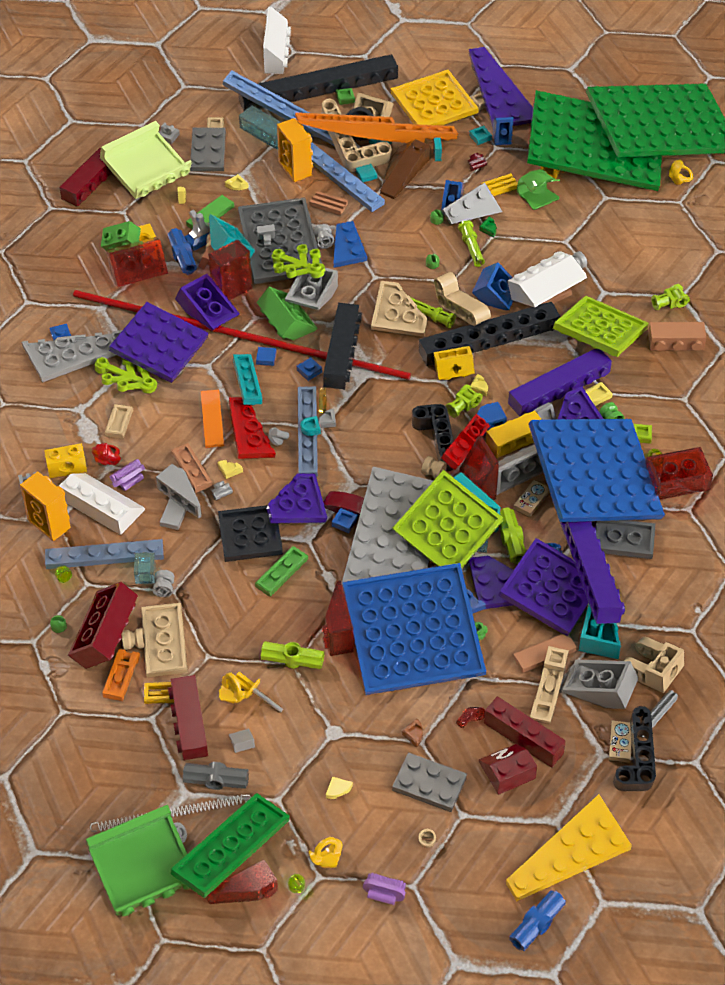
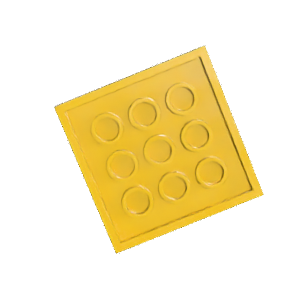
M449 70L391 88L392 96L413 124L444 125L477 114L479 110Z

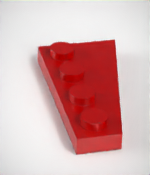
M229 397L228 403L238 459L275 458L276 452L271 447L268 436H265L262 430L263 426L258 422L252 405H244L242 397Z

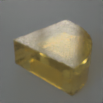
M319 388V414H324L327 410V389Z

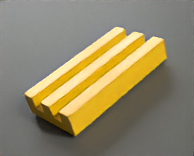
M512 174L483 182L486 183L493 196L515 190L518 184Z
M171 682L144 683V704L174 703V699H169L168 690L149 691L168 689V687H172Z

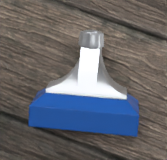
M192 210L189 214L193 222V229L184 237L186 242L190 243L191 249L195 251L207 245L206 240L208 234H210V224L204 222L203 214Z

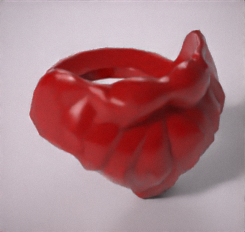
M101 443L92 448V454L97 463L117 465L121 460L119 456L120 449L114 445Z

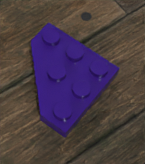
M579 387L566 393L558 419H603L584 388Z
M296 474L274 500L272 499L268 503L267 512L270 523H326L328 517L316 474Z
M488 555L470 558L468 564L477 599L486 604V609L513 606V604L501 598L498 594L514 570Z

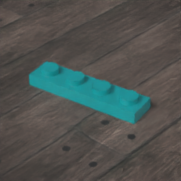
M233 354V364L243 404H262L263 398L252 355Z

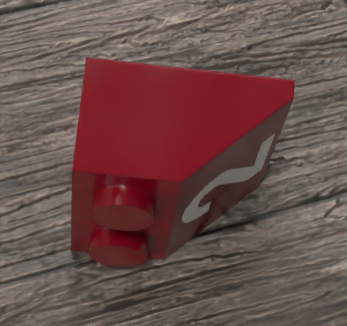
M517 744L479 759L481 767L498 795L536 779L537 765L526 748Z

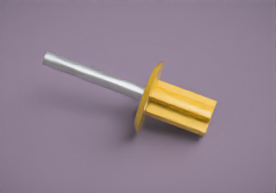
M238 672L236 674L241 688L248 691L244 699L249 698L254 692L277 711L282 712L283 708L256 689L260 683V678L254 683L242 673Z

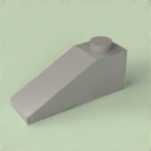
M171 464L156 476L157 489L199 519L201 517L200 503L186 472L182 468Z

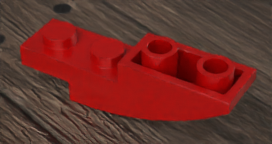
M475 414L446 449L441 459L456 470L490 425L485 419Z

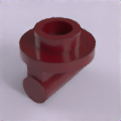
M477 152L469 156L468 163L471 171L487 166V161L484 159L483 154L479 155Z

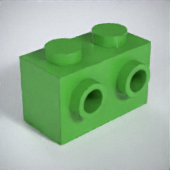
M131 221L103 228L101 247L110 254H117L118 252L139 247L141 228Z

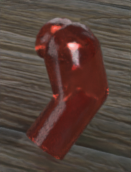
M483 707L467 708L458 718L456 724L460 728H464L469 721L484 719L485 709Z

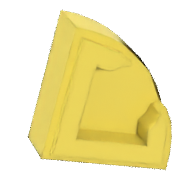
M239 175L225 181V186L232 190L249 188L248 183Z
M182 186L178 187L179 204H185L186 189Z
M477 374L470 385L471 389L476 393L487 396L488 385L484 377Z
M227 460L217 462L219 469L226 479L243 472L242 466L238 463L227 462Z
M332 777L326 798L336 799L345 793H349L353 787V782Z

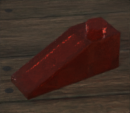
M262 860L223 881L207 895V901L209 904L259 901L263 898H269L278 891L277 879L265 860Z

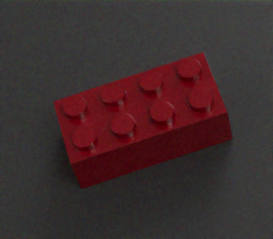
M122 582L97 591L68 656L85 669L110 661L115 654L116 645L122 638L123 629L129 622L130 613L136 606L135 602L138 595Z

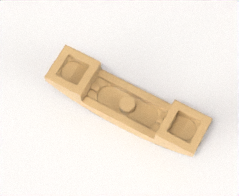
M548 647L540 684L530 718L533 720L551 723L564 675L568 650Z

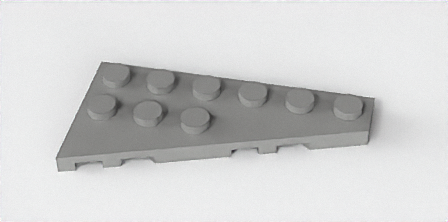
M122 330L102 335V332L95 333V336L85 337V334L58 337L53 341L40 339L36 343L23 341L22 346L43 383L94 364L100 357L108 359L116 356V354L109 351V346Z

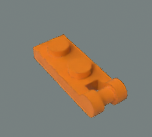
M125 649L118 650L102 692L103 698L123 701L135 666L139 661V652L133 651L130 653L126 652Z

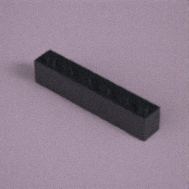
M338 303L323 373L324 388L345 390L346 382L350 383L351 372L349 370L353 368V359L351 358H355V347L353 346H357V335L360 332V324L358 323L362 322V312H359V305Z

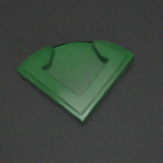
M488 217L480 225L479 231L494 238L497 231L495 221Z

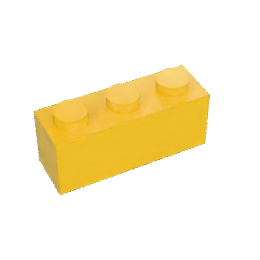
M536 411L525 413L521 417L509 420L486 431V444L496 458L534 443L529 422L531 420H542Z

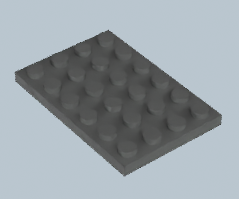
M305 197L238 207L243 235L255 249V252L249 259L254 284L294 279L288 278L286 271L282 273L274 272V263L271 255L276 249H282L285 255L300 260L297 247L305 244L308 248L307 262L312 264L309 252L312 249H318ZM274 224L275 238H271V245L264 246L263 240L257 239V226Z

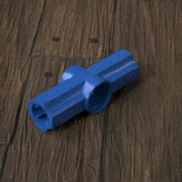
M177 228L171 229L167 233V237L171 244L175 261H178L183 273L187 275L193 274L197 270V265L193 258L190 243L186 242L181 230Z
M550 890L537 906H532L527 911L523 922L509 936V940L514 947L525 951L538 935H543L547 931L553 918L566 904L560 893Z

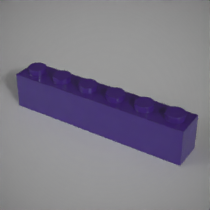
M593 349L509 391L508 404L521 417L523 414L530 413L548 402L551 403L563 398L569 391L591 384L593 381L607 376L610 373L612 360L602 350Z

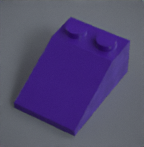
M208 274L181 287L175 297V300L187 314L211 330L216 329L240 314Z

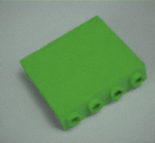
M168 805L86 839V845L116 916L120 914L122 917L134 912V908L141 905L143 908L154 904L155 899L163 896V899L176 894L175 890L182 887L184 890L189 889L188 886L171 875V868L184 858L187 852L172 820Z

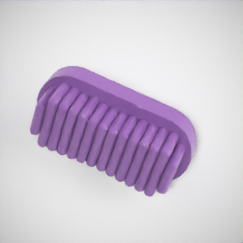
M139 459L130 462L109 476L113 482L112 485L114 487L120 485L122 490L126 491L144 479L140 472L145 467L140 463Z
M369 873L364 881L363 889L368 892L367 898L394 905L395 901H403L405 898L406 883H403V881L387 878L376 873Z

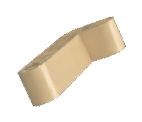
M452 272L434 279L437 299L443 309L450 313H455L457 317L473 326L491 317L490 310L484 303L459 290L457 278Z

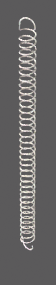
M241 794V800H240V798H239L240 804H242V796H247V795H242V794ZM233 796V802H232V805H233V806H234V799H235V801H236L235 796ZM221 798V804L219 799H217L216 808L218 809V802L220 804V807L222 808V801L224 806L226 807L227 798H225V803L224 800ZM209 801V806L208 803L205 802V807L203 802H201L200 811L202 812V805L204 807V810L206 811V804L208 809L210 810L211 801ZM193 804V809L191 805H189V810L187 805H185L184 814L186 815V808L188 813L190 814V807L192 812L194 813L195 804ZM173 808V813H172V811H171V814H172L173 817H174V810H175V808ZM113 819V826H112L111 821L109 820V827H108L107 822L105 821V828H104L103 822L101 821V829H100V831H102V826H103V829L106 830V825H107V828L110 829V824H111V827L113 828V827H114L115 820Z

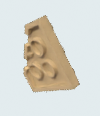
M381 281L371 330L424 337L427 317L420 312L417 305L409 295H406L399 283Z

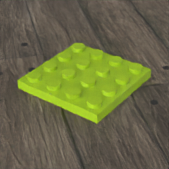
M585 296L554 323L553 329L561 334L571 336L579 342L589 344L595 349L605 351L611 356L618 357L647 330L649 323Z
M443 470L392 529L437 567L460 563L461 568H463L503 522L504 518Z

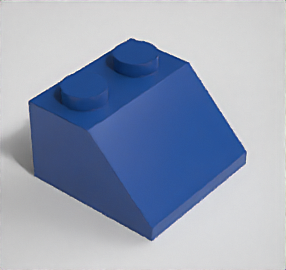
M499 262L483 268L472 293L485 305L508 311L514 301L511 299L508 280L513 277Z

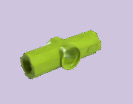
M507 507L500 511V516L504 518L500 524L501 540L503 545H506L510 562L518 564L526 553L523 543L522 527L518 526L514 510Z
M265 641L262 645L261 659L284 663L288 668L304 666L321 669L324 661V651L302 648L295 642L284 645Z

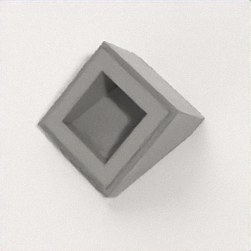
M249 729L229 734L235 753L255 747L254 738Z

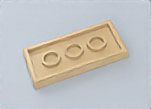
M181 603L141 607L147 677L188 673Z

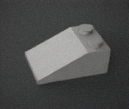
M325 268L324 275L320 278H312L310 274L297 276L285 301L319 310L332 298L338 287V271Z
M575 660L562 691L568 695L605 708L626 709L638 681V676L631 661Z

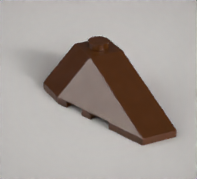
M416 139L402 145L392 155L380 193L395 199L430 160V145Z

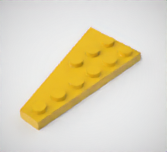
M598 794L506 880V885L517 902L631 850L632 845Z

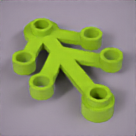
M305 244L297 247L300 260L285 255L282 249H276L272 252L271 256L275 273L286 271L288 278L310 274L312 278H320L324 275L325 265L319 261L321 257L319 249H312L309 252L312 264L307 262L308 248Z
M104 357L98 358L95 362V371L103 374L102 383L104 385L117 383L118 391L125 392L132 389H141L142 392L150 394L157 388V381L149 376L147 370L137 366V370L141 372L142 378L136 376L133 363L122 358V364L125 366L126 371L109 364V361ZM107 372H112L119 376H112V374H109Z

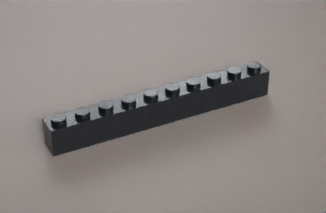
M390 54L257 84L289 102L335 93L336 90L353 89L398 79V64L393 55ZM238 94L244 113L264 108Z

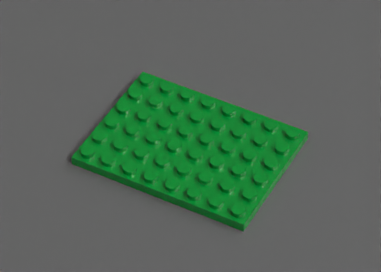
M707 84L587 87L586 94L617 157L725 153V117Z
M536 90L527 157L528 164L655 191L659 190L662 156L617 157L591 102Z

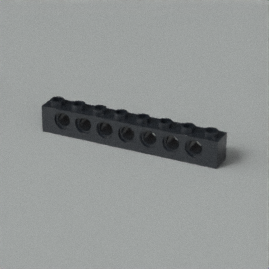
M551 301L536 307L488 319L475 326L467 325L419 339V353L426 366L434 365V352L470 346L471 352L475 353L555 330L553 329L554 323L561 316Z

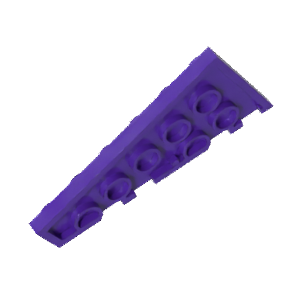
M485 47L469 49L468 54L492 128L495 118L513 117V126L531 123L532 105Z

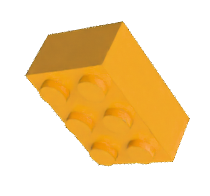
M296 118L277 124L278 157L281 166L294 182L312 176L313 163L311 156L313 152L311 149V135L304 130L303 125L298 123Z
M38 471L20 484L27 519L31 524L52 541H55L71 528L65 492L60 486L54 485L48 476H43Z

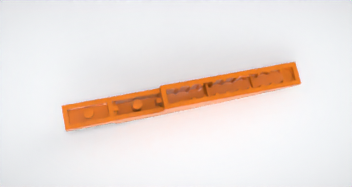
M295 112V117L300 124L374 140L408 143L416 139L425 143V138L434 140V138L441 137V139L449 141L457 139L458 136L454 126L395 123L392 117Z

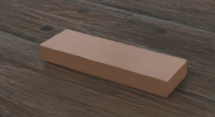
M189 443L171 450V454L178 466L186 472L195 493L212 487L211 479Z
M561 634L514 653L513 658L522 673L544 665L549 646L568 650V655L576 652L577 646L569 635Z

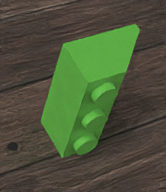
M269 286L256 302L261 308L260 311L268 317L269 323L277 329V334L283 339L295 340L318 329L300 305L285 301L288 294L286 292Z

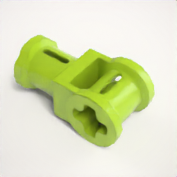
M675 284L665 289L664 294L652 295L651 297L652 306L655 310H660L664 306H669L670 309L675 307L681 308L690 301V297L683 292L681 284Z
M464 385L456 394L455 400L445 405L448 414L455 418L459 416L462 410L468 412L471 408H475L480 404L483 395L473 391L470 385Z

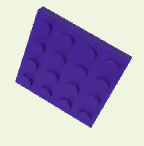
M146 302L109 346V351L172 383L206 341L209 333Z
M535 538L498 594L501 598L566 636L570 634L589 603L574 560Z

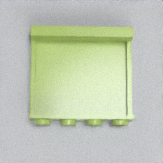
M156 121L101 147V160L135 199L141 196L144 197L149 192L158 190L163 185L172 183L176 179L190 173L191 160L186 163L161 136L159 133L160 125Z

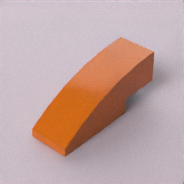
M219 390L201 391L205 448L224 446Z

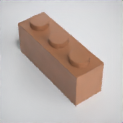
M650 322L648 332L650 350H704L706 343L704 322Z

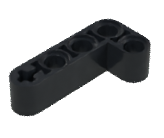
M442 404L416 406L412 410V426L416 430H432L438 462L443 461L441 456L454 441L447 408ZM446 464L445 471H452L453 468Z
M638 706L633 710L630 719L633 766H620L616 770L613 784L619 791H648L652 788L656 778L651 712L644 706ZM640 717L643 720L642 726H640ZM644 736L647 740L641 741L637 737ZM639 756H646L648 761L640 760ZM619 776H626L629 780L622 781L619 779ZM640 776H647L650 781H643Z

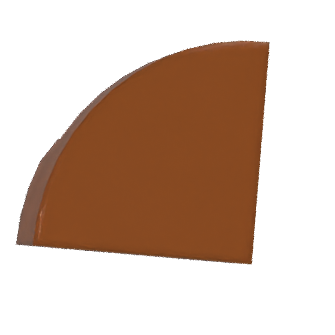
M418 719L402 730V735L415 747L419 746L423 738L422 724Z

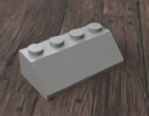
M535 444L528 448H523L511 456H506L504 459L492 463L485 468L484 480L496 495L544 473Z

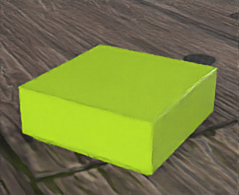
M633 424L639 442L651 444L652 425Z

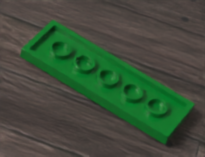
M256 793L171 868V875L205 898L289 822L290 815Z

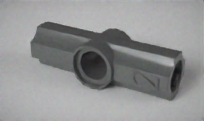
M211 762L209 765L190 763L184 765V783L204 784L212 790H220L223 787L246 789L248 786L249 769L230 768L220 762Z

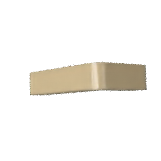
M325 99L322 102L321 114L342 115L337 103L333 99ZM328 131L344 168L349 172H356L357 167L372 164L375 167L390 161L391 145L387 142H379L357 148L352 136Z

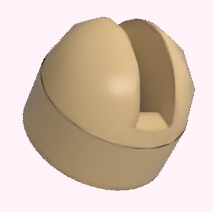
M423 829L419 833V843L423 847L427 848L435 844L436 835L433 830ZM422 838L433 839V841H423Z

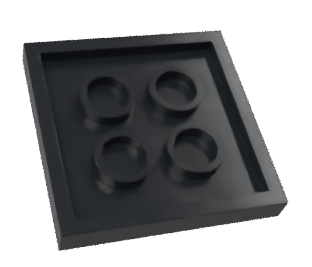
M268 505L218 511L225 562L283 555L279 524L270 523L267 512Z

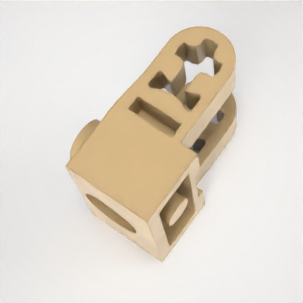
M641 637L635 648L639 654L653 660V662L651 661L647 665L632 657H626L624 661H631L639 682L664 693L684 667V650L667 642L662 644L651 638Z

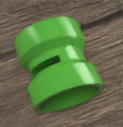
M613 402L606 403L599 410L603 419L625 418Z

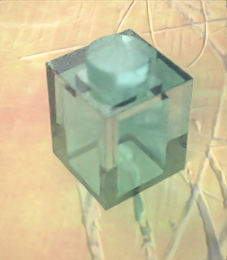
M135 553V583H155V553Z

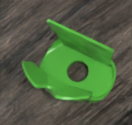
M542 169L530 171L519 179L517 193L527 201L532 210H536L560 199L558 195L547 189V183L560 180L554 179Z

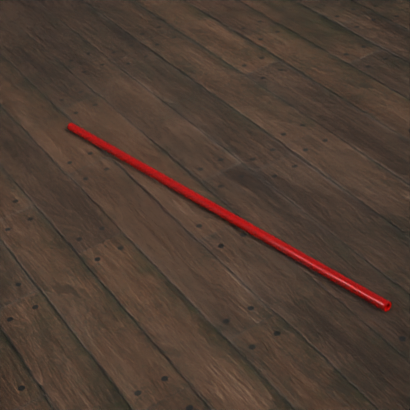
M74 290L73 296L137 313L143 307ZM172 314L198 328L327 359L328 352L223 326L211 330L195 319ZM353 359L354 367L406 380L411 378V373Z

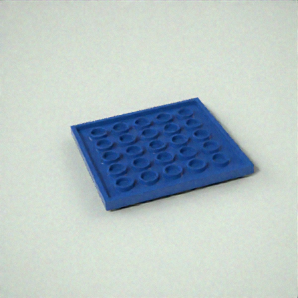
M632 419L531 420L529 422V428L560 522L662 519L665 516Z
M460 563L342 582L365 695L486 675L484 659Z

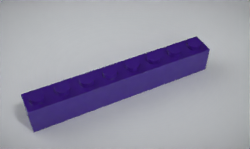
M592 521L560 522L596 624L620 623L621 616L625 613V605L620 600L619 589L615 587L614 576L610 574V565L605 561V552L601 550V542L596 537V529L592 526Z

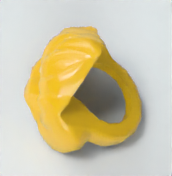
M681 160L674 161L669 169V177L676 185L690 182L693 179L692 171ZM681 168L687 170L690 177L680 174Z
M229 672L222 677V686L219 689L220 700L233 704L241 702L248 691H241L240 683L233 673Z
M334 837L325 838L316 846L314 852L309 850L311 861L322 868L337 867L343 846L342 841ZM331 844L330 847L321 852L326 845Z

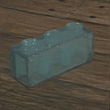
M253 105L239 115V124L242 130L278 149L277 124L282 122Z

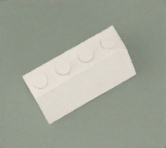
M268 7L263 46L264 70L268 74H284V68L288 66V58L286 57L289 56L290 37L288 36H291V27H288V20L272 7Z
M556 252L550 258L543 259L539 264L529 267L526 271L516 274L512 279L508 280L511 299L536 307L586 279L587 275L572 255Z
M86 473L70 474L59 485L65 492L67 504L119 535L145 511L143 506Z

